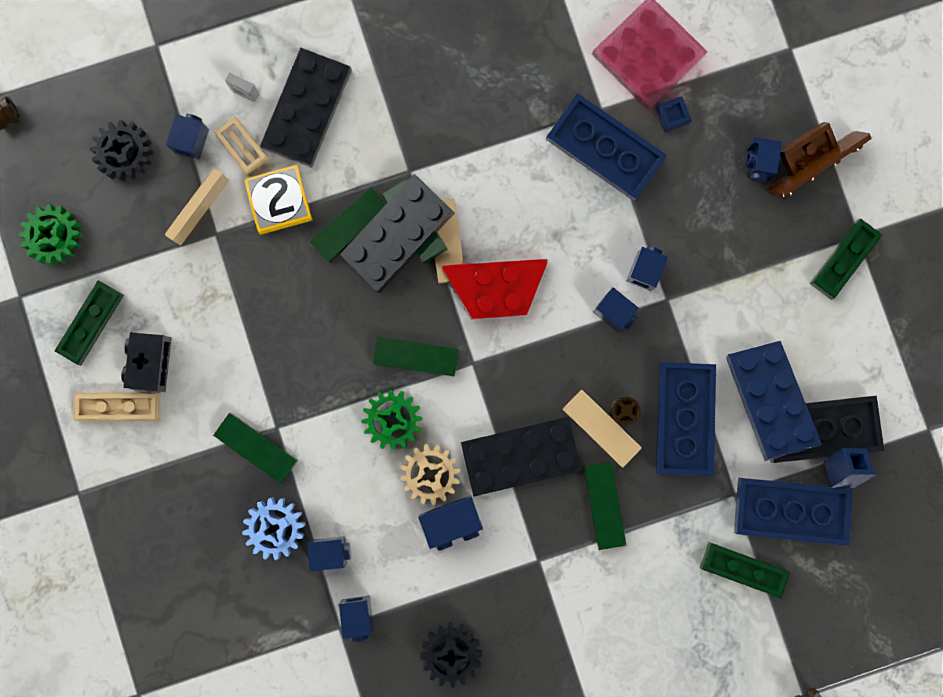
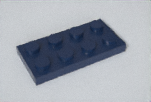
M578 93L546 136L548 142L633 201L636 200L667 156Z
M781 340L727 355L726 360L764 461L816 448L822 444Z
M659 362L657 474L714 476L716 364Z
M738 477L734 533L849 546L853 489Z

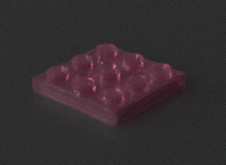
M645 0L593 50L592 55L649 111L705 57L708 51L656 0Z

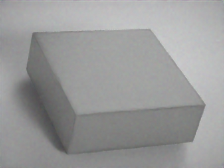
M229 72L225 82L230 90L252 102H256L260 93L255 85Z

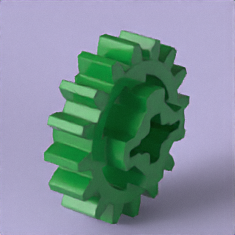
M47 204L46 211L37 206L36 215L26 214L29 222L20 223L25 228V232L18 233V236L26 240L20 246L29 249L26 253L27 256L36 258V261L42 264L47 262L50 265H56L57 260L66 263L65 256L67 254L75 257L72 249L74 247L81 248L82 245L76 241L77 238L83 237V233L76 230L82 225L74 220L75 215L73 213L66 212V209L61 206L55 208L51 204ZM53 248L58 249L56 251L50 252Z
M389 390L387 397L382 392H379L378 401L369 399L372 408L363 409V412L368 414V418L361 420V423L369 425L364 434L372 433L373 437L370 442L381 441V449L390 444L391 450H396L397 443H400L405 448L407 447L405 441L407 438L415 441V437L412 434L413 431H421V428L416 426V422L423 420V417L416 416L415 414L420 409V406L412 407L411 403L414 398L409 397L405 400L403 391H400L398 396H394L393 390ZM393 401L389 409L385 411L378 410L382 404ZM403 405L408 409L411 421L404 418L402 414ZM395 412L397 413L396 418L405 425L393 424L390 428L388 427L389 422L380 415L391 416ZM374 419L378 420L383 428L381 434L375 428ZM399 429L407 430L403 436L391 439L395 431Z

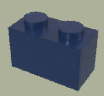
M471 495L421 513L418 516L429 549L436 547L437 551L453 546L452 541L463 537L464 541L479 536L478 531L483 530Z

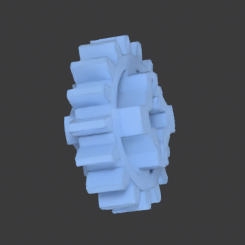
M274 497L269 498L267 506L263 501L258 502L259 510L251 508L248 512L252 518H247L243 521V523L249 525V529L243 531L242 534L250 535V539L245 544L247 546L252 544L256 546L253 551L254 554L263 551V559H267L273 554L274 559L278 560L281 557V552L286 557L291 554L290 547L297 549L300 546L296 539H302L305 536L304 533L299 531V528L306 525L305 522L298 521L302 512L294 513L292 511L295 507L294 503L285 506V498H281L277 504ZM272 510H279L285 513L287 516H278ZM258 519L262 522L259 532H257ZM278 524L280 529L271 533L269 528L272 525ZM292 524V534L289 539L287 530L289 525ZM266 540L273 542L274 546L277 547L268 546L264 544L262 541Z

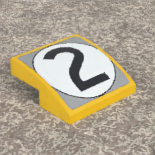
M298 165L245 179L259 235L312 221L309 202L304 191Z

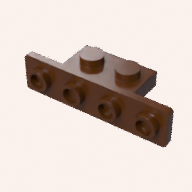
M820 123L781 149L780 156L788 175L767 188L769 194L778 197H788L794 194L798 187L815 180L822 171L838 165L842 158L862 149L863 144L872 139L870 133L853 131L837 142L830 123Z

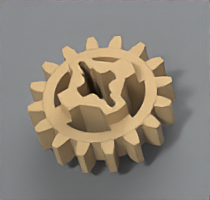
M425 444L423 452L417 447L414 448L415 456L406 455L405 458L409 464L401 465L400 467L406 471V475L401 476L400 480L407 481L408 483L403 490L408 491L411 489L413 491L411 499L413 500L420 496L421 504L423 505L426 499H430L432 505H436V498L438 497L445 502L447 500L445 493L454 494L455 490L451 485L459 484L460 482L459 479L454 477V474L460 472V468H453V464L457 459H448L447 456L450 452L448 449L443 453L439 452L440 445H436L434 450H430L429 445ZM426 456H437L443 461L438 464L429 462ZM417 461L420 467L418 476L412 479V468ZM426 467H429L430 470L442 467L435 475V481L432 482L430 478L419 481L426 473ZM449 470V480L446 486L443 487L440 481L442 473ZM422 485L431 487L435 493L423 492L418 487Z

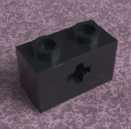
M130 332L124 346L127 361L121 373V380L124 383L123 388L166 392L172 337ZM149 359L148 365H142V360Z

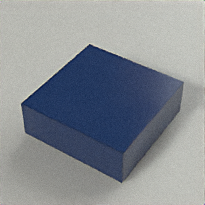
M682 96L659 104L655 108L665 133L692 122Z

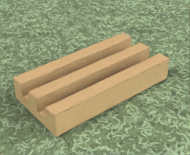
M235 116L213 132L248 177L253 174L252 171L261 168V164L264 162L266 164L270 161ZM236 125L260 156L258 159L255 160L231 127ZM227 132L249 159L250 165L246 166L224 138L223 133Z

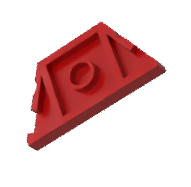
M547 259L443 265L442 272L448 278L455 294L463 303L464 309L471 320L526 316L548 261Z

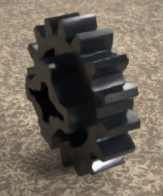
M119 120L118 126L108 122V130L100 127L98 129L102 134L100 138L94 136L92 138L97 143V146L90 147V151L97 154L92 158V162L99 165L97 169L103 174L106 173V176L114 180L117 176L122 182H125L126 175L134 180L136 179L135 172L139 171L144 174L145 171L142 166L144 164L151 165L147 156L154 154V151L147 147L152 144V141L145 137L147 133L141 128L137 129L138 127L133 122H130L127 126L123 120ZM123 135H131L135 138L132 139L131 137L125 139ZM109 163H119L121 167H113Z
M449 622L448 629L446 630L441 625H438V634H434L431 631L428 633V638L431 642L423 641L422 648L428 651L421 653V660L428 661L423 665V670L432 671L429 678L431 681L439 677V686H443L445 681H450L451 688H454L455 681L457 680L462 685H466L465 677L468 675L474 679L475 672L473 668L481 667V662L476 658L482 657V650L475 649L480 645L479 639L471 640L473 631L469 630L467 633H464L463 624H460L458 629H453L452 622ZM456 637L462 639L468 647L462 646L456 640ZM446 638V642L441 647L434 649L441 639ZM450 649L454 650V660H449L448 650ZM462 663H468L464 669L457 672ZM436 664H441L447 672L442 671Z

